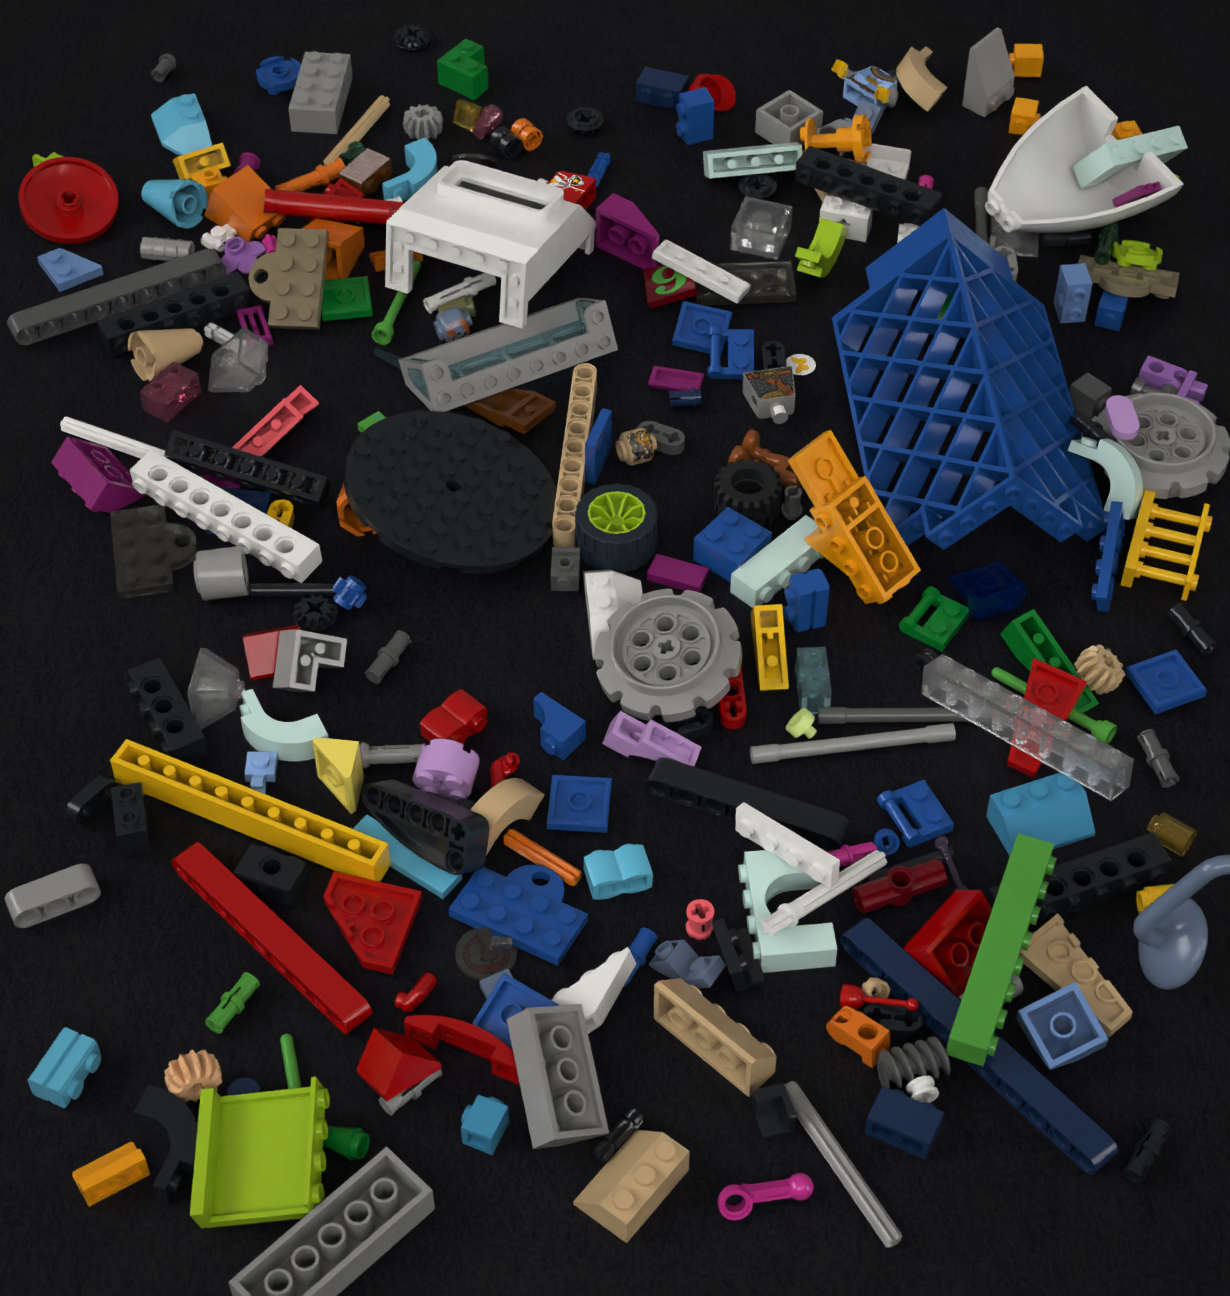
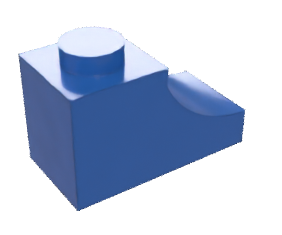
M540 692L533 699L534 717L543 725L540 727L541 746L548 754L555 755L564 760L586 740V721Z

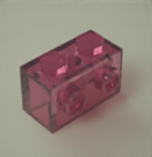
M173 361L140 391L143 410L168 423L201 393L198 373Z

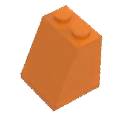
M249 165L212 189L205 211V216L221 227L225 224L230 225L237 231L236 236L241 237L246 242H251L255 238L261 239L268 232V229L273 226L278 227L286 218L285 215L277 213H264L265 189L271 188Z
M318 218L303 227L302 229H324L329 232L325 280L348 278L365 247L363 227Z

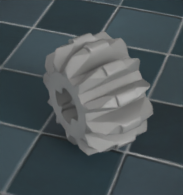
M418 104L417 107L411 106L409 111H406L404 114L403 126L405 133L409 134L411 139L417 138L419 140L424 137L427 140L429 138L435 139L437 134H440L442 131L443 118L441 112L437 111L436 106L429 107V104L425 106Z

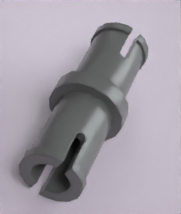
M396 631L385 647H381L377 652L378 657L365 671L366 677L371 682L379 684L388 670L397 665L399 656L411 643L410 637L405 632Z
M1153 729L1142 731L1141 735L1137 736V740L1147 756L1146 762L1148 766L1154 769L1162 787L1168 788L1175 785L1180 778L1169 761L1170 755L1168 751L1162 748Z

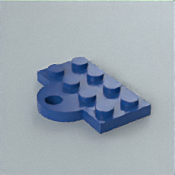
M541 865L519 867L513 870L507 877L483 867L475 871L449 908L450 917L557 966L588 921L587 913L563 903L564 884L562 879L555 871ZM545 879L549 883L544 886H538L533 881Z

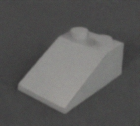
M998 27L971 47L969 52L962 106L983 117L997 110L1014 93V73L1002 30Z

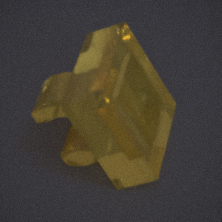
M463 99L458 100L453 123L469 131L477 130L482 107Z

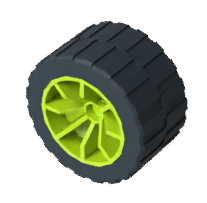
M606 484L590 490L578 502L575 511L576 548H580V558L587 565L594 567L596 570L611 569L619 573H626L628 571H635L641 566L643 567L653 558L658 544V511L656 503L653 502L649 494L627 484Z

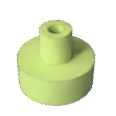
M803 708L790 719L786 725V730L794 738L804 734L810 739L817 732L812 726L815 716L806 708Z

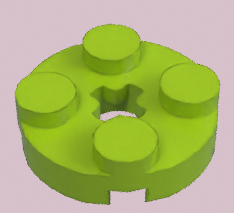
M1122 240L1121 245H1118V242H1114L1111 254L1117 259V264L1120 266L1131 267L1134 264L1141 265L1146 270H1156L1157 265L1161 263L1163 251L1156 247V251L1149 249V243Z

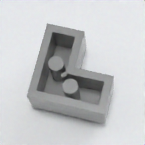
M297 629L280 631L273 688L294 692H315L318 667H344L347 639Z

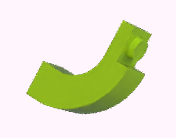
M820 218L810 247L808 249L798 247L795 257L800 260L797 271L824 278L830 272L840 254L848 228L844 224Z

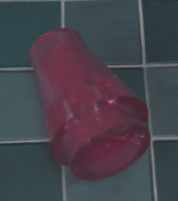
M495 105L484 107L472 129L474 136L483 139L485 135L502 123V111Z

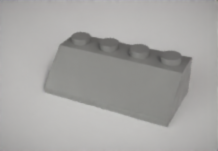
M582 1004L527 1008L508 1018L507 1024L533 1149L562 1146L608 1134L609 1130Z

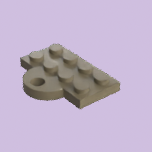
M278 228L276 252L261 256L252 265L249 272V285L259 299L270 303L268 320L270 328L320 330L329 232L327 230ZM262 272H267L268 279L264 283H257V276Z
M1080 255L1078 264L1085 263L1092 283H1098L1107 292L1125 297H1144L1149 293H1153L1156 297L1162 299L1175 297L1179 279L1178 272L1161 269L1146 270L1134 264L1131 267H1123L1118 265L1117 261Z

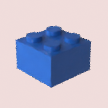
M727 507L694 538L693 561L709 568L710 571L731 583V573L771 543L772 532Z

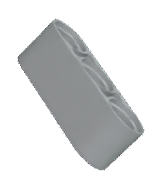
M77 864L10 890L5 896V902L14 925L19 928H26L94 902L99 898L101 890L91 867L87 864Z

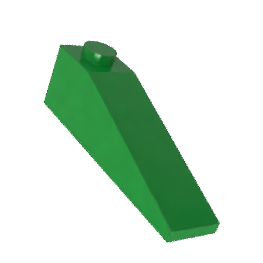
M1034 609L1011 621L1000 634L1015 657L1030 672L1033 658L1082 679L1076 674V669ZM1087 685L1074 707L1075 710L1081 713H1085L1099 704Z

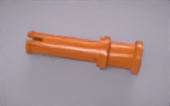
M340 157L335 158L334 162L324 166L318 165L314 171L276 185L275 191L303 192L318 185L327 186L330 181L339 178V172L345 168V164Z

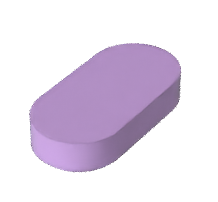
M1120 395L1110 397L1106 402L1105 414L1112 434L1121 440L1135 438L1138 435L1140 423L1132 401Z

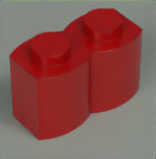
M460 689L450 695L441 706L433 709L420 722L421 735L429 742L433 739H448L464 745L467 737L481 732L486 726L488 720L487 709L463 689Z

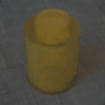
M1165 812L1160 816L1155 814L1147 827L1150 833L1154 832L1162 846L1181 857L1188 851L1197 834L1196 829Z

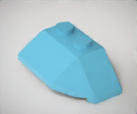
M195 93L172 98L151 114L162 146L181 156L212 146L206 120Z

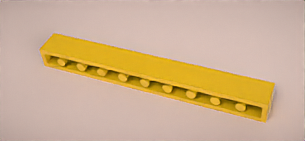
M128 739L124 741L110 760L115 781L119 784L128 785L141 782L144 794L339 873L380 882L391 865L389 844Z

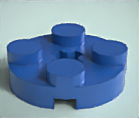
M284 56L265 59L260 63V68L256 70L257 82L262 88L267 89L271 95H277L281 91L293 89L296 85L301 64L291 58V61L284 60Z

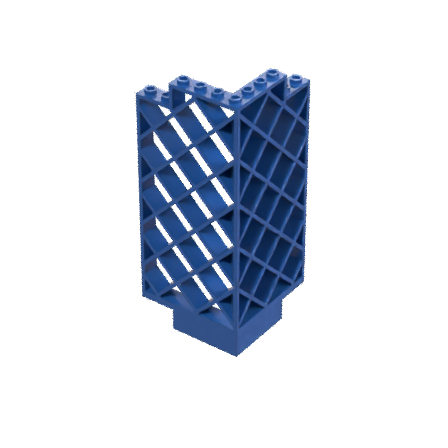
M943 208L867 266L866 273L870 289L832 317L864 476L867 477L906 546L926 535L927 539L944 550L1008 506L1013 507L1060 542L1075 533L1088 542L1107 529L1104 528L1105 512L1089 458L1068 451L1071 440H1081L1083 436L1081 431L1071 425L1069 421L1071 416L1076 420L1078 419L1073 414L1075 409L1045 306L1013 280L1008 260ZM918 290L923 291L912 316H906ZM948 294H954L943 319H937ZM870 326L874 327L863 352H858ZM903 330L904 332L892 357L887 356L898 331ZM935 334L923 360L917 361L928 335ZM966 338L954 366L947 365L959 339ZM879 371H885L872 398L867 397ZM909 374L915 375L903 402H896ZM939 380H946L934 407H927ZM971 384H978L979 386L966 413L958 412ZM889 416H895L883 443L877 444ZM920 420L927 421L914 449H907ZM951 426H957L958 430L946 455H938ZM983 432H992L979 461H970ZM899 463H906L893 492H887V488ZM931 468L938 469L925 498H917ZM963 474L971 475L958 505H949ZM996 481H1002L994 487ZM911 510H912V511H916L915 513H913L912 515H910V516L908 517V515H909V513H910Z

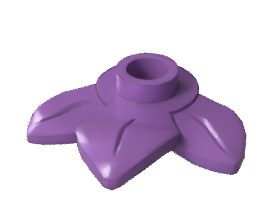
M241 237L230 238L225 243V255L221 259L226 266L225 275H229L237 269L240 273L249 274L257 257L266 252L264 245L258 241L246 242Z

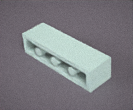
M797 142L703 151L704 173L710 179L796 170V162L802 155V145Z
M805 515L731 573L730 592L752 608L753 606H759L769 602L773 595L781 588H786L789 585L791 575L805 573L811 564L819 558H823L824 556L807 544L804 539L818 528L815 521Z

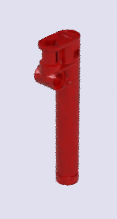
M265 189L264 213L386 225L387 219L389 220L397 210L399 211V208L405 202Z

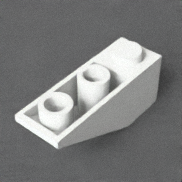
M627 947L622 951L613 953L601 966L584 973L578 982L569 988L558 991L552 1001L560 1006L582 1004L588 1034L604 1022L636 965L631 951Z

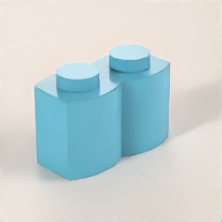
M625 844L615 851L596 850L584 857V872L593 899H608L622 893H635L652 887L653 873L643 845Z

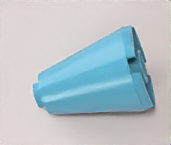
M149 180L142 188L144 202L178 227L188 229L196 226L201 222L203 209H206L208 205V195L205 187L195 180Z

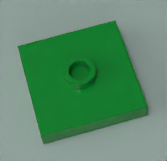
M368 276L324 280L321 310L322 321L373 316Z

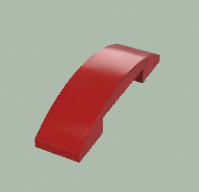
M415 1015L405 1018V1035L412 1037L419 1044L435 1050L440 1040L490 1060L493 1075L520 1085L513 1051L491 1033L473 1024L449 1017Z

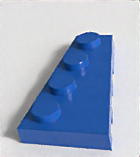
M1111 501L1110 512L1105 511L1104 528H1107L1106 535H1101L1100 552H1103L1102 559H1097L1096 576H1099L1098 584L1093 583L1092 600H1096L1097 611L1109 612L1115 582L1114 577L1111 575H1117L1118 555H1121L1123 548L1122 537H1125L1126 533L1123 502Z

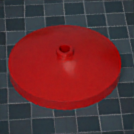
M58 157L38 164L27 173L19 189V206L24 221L41 237L57 243L78 244L97 238L112 225L118 212V192L112 178L98 165L81 158Z

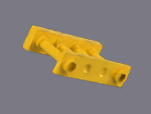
M1145 490L1120 585L1131 588L1134 577L1140 578V576L1183 585L1184 589L1181 600L1187 601L1189 591L1196 590L1199 575L1194 574L1203 533H1209L1213 518L1208 516L1210 504H1204L1200 517L1158 507V504L1153 503L1156 492ZM1155 518L1198 527V531L1195 536L1156 527L1148 521L1149 519L1155 520ZM1150 537L1193 546L1194 548L1192 555L1150 546L1148 545L1149 542L1143 540L1144 538L1150 539ZM1145 556L1186 565L1189 566L1188 573L1185 575L1143 565L1144 562L1138 560L1139 557L1145 559Z

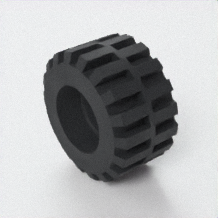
M739 459L736 463H727L726 467H722L719 470V474H716L713 504L715 513L719 515L729 507L762 527H765V524L770 525L773 523L774 518L779 516V511L781 510L783 483L779 472L774 471V467L771 465L766 466L765 462H755L754 459H748V461Z

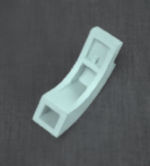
M1082 437L1081 440H1071L1068 451L1098 462L1108 473L1110 492L1104 511L1110 512L1111 501L1123 502L1125 519L1137 518L1143 497V481L1139 467L1131 454L1120 444L1108 438L1100 439L1098 446H1096V440Z
M253 689L241 692L243 705L239 706L242 714L241 723L244 736L252 747L259 752H277L278 760L305 761L315 758L312 740L317 737L328 738V734L318 714L294 722L277 721L263 711Z

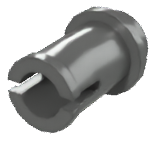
M170 54L162 55L159 58L158 65L151 72V76H154L153 79L157 82H163L168 73L176 68V59Z
M794 485L788 486L785 489V502L781 507L782 514L788 520H796L803 512L801 505L802 490L799 488L797 492L798 486Z

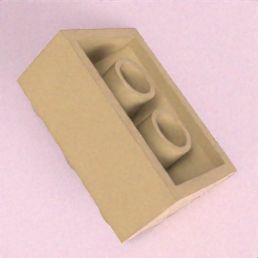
M635 1130L573 1203L627 1243L689 1171L690 1151L663 1132Z

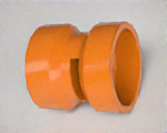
M526 118L517 120L510 130L513 135L522 140L523 147L529 151L536 149L543 139L542 132L534 127Z

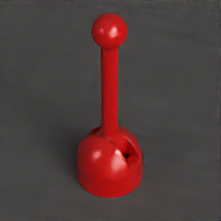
M844 984L840 995L841 1008L849 1006L854 1010L862 1007L865 1002L907 1007L910 1011H915L919 1007V1003L915 998H910L906 1001L865 996L862 989L853 984Z

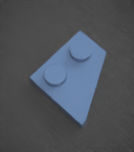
M61 248L38 256L39 265L60 292L104 275L101 265Z

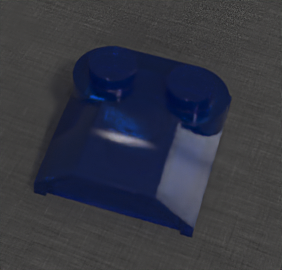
M999 561L949 576L951 584L967 601L969 614L980 620L1015 610L1027 596L1026 585Z

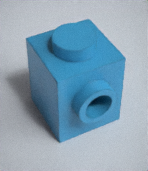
M478 1095L473 1105H467L461 1120L462 1143L493 1155L509 1124L508 1106L497 1098H486Z

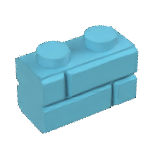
M66 1027L63 1028L28 1079L32 1093L41 1099L49 1100L55 1105L66 1108L71 1099L75 1100L80 1096L84 1086L83 1081L89 1072L94 1073L100 1065L101 1053L97 1042L83 1034L79 1035L76 1031Z

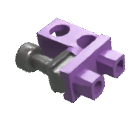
M1148 355L1140 370L1139 377L1133 383L1130 395L1153 392L1170 393L1200 404V401L1203 400L1208 385L1195 380L1197 372L1190 370L1188 373L1183 368Z

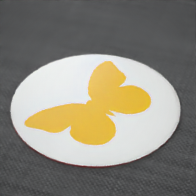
M795 354L786 360L787 366H792L793 374L795 375L810 374L816 367L815 361L810 356L804 354Z

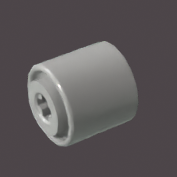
M243 546L197 552L196 560H194V577L197 591L201 594L204 601L249 596V575Z

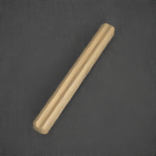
M381 95L376 99L324 159L325 165L334 162L335 158L338 157L343 160L390 106V99Z

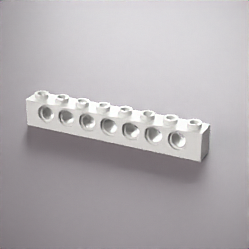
M152 449L130 469L133 480L132 485L139 493L147 494L154 498L158 504L170 507L183 518H189L201 529L210 530L222 541H229L236 546H243L245 554L250 553L257 557L264 565L276 568L289 579L293 578L302 583L322 563L318 543Z

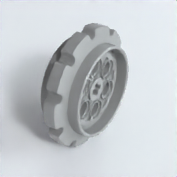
M1162 392L1138 393L1125 396L1132 401L1140 423L1138 435L1131 440H1121L1112 434L1105 409L1096 419L1103 426V430L1115 438L1117 443L1124 447L1136 461L1142 476L1143 495L1144 491L1148 490L1156 492L1154 498L1159 499L1191 497L1206 491L1208 483L1216 484L1226 471L1230 451V438L1225 427L1215 424L1217 417L1212 412L1185 397ZM1104 469V474H1105L1107 477H1109V476H1108V473H1107L1106 470Z
M672 589L656 590L643 594L641 596L642 601L637 604L625 603L607 620L609 631L601 632L595 645L594 659L597 667L601 668L597 671V676L606 696L612 702L621 700L620 703L623 711L633 717L649 721L655 715H662L664 722L681 721L694 717L697 707L705 706L709 709L716 705L730 690L728 678L737 677L742 664L741 643L736 641L739 639L736 623L725 608L715 609L713 599L707 595L692 590H685L681 595H674Z

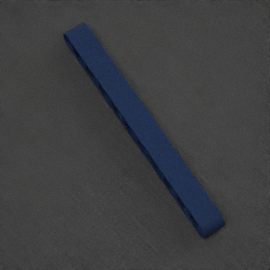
M862 918L841 934L839 941L844 951L872 977L885 981L890 987V993L896 999L907 1001L910 998H915L919 1003L917 1009L923 1015V1024L948 1045L949 1036L961 1001L870 919ZM994 1033V1036L999 1037L994 1057L987 1055L984 1067L965 1062L1083 1171L1094 1175L1118 1154V1147L1115 1141L997 1033Z

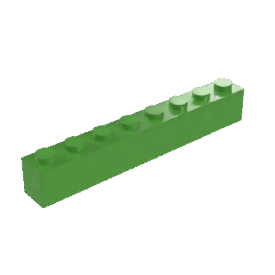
M1020 833L1017 834L949 1036L946 1053L949 1056L983 1067L987 1055L994 1057L999 1037L994 1036L996 1028L1003 1029L1008 1012L1002 1008L1005 1001L1009 1003L1012 1001L1016 984L1011 983L1013 975L1020 976L1025 959L1020 957L1021 949L1028 951L1033 932L1028 931L1030 924L1036 925L1041 907L1036 906L1038 899L1044 900L1049 882L1044 881L1046 874L1052 876L1057 858L1051 856L1054 847L1053 843Z

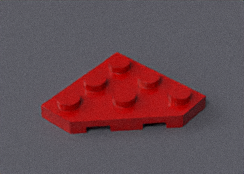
M333 872L323 896L325 905L362 967L393 975L422 901V891Z

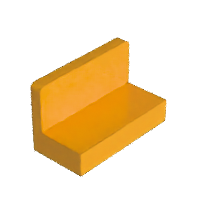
M129 1142L75 1170L72 1175L88 1207L149 1176L150 1171L140 1148L137 1149L133 1142Z

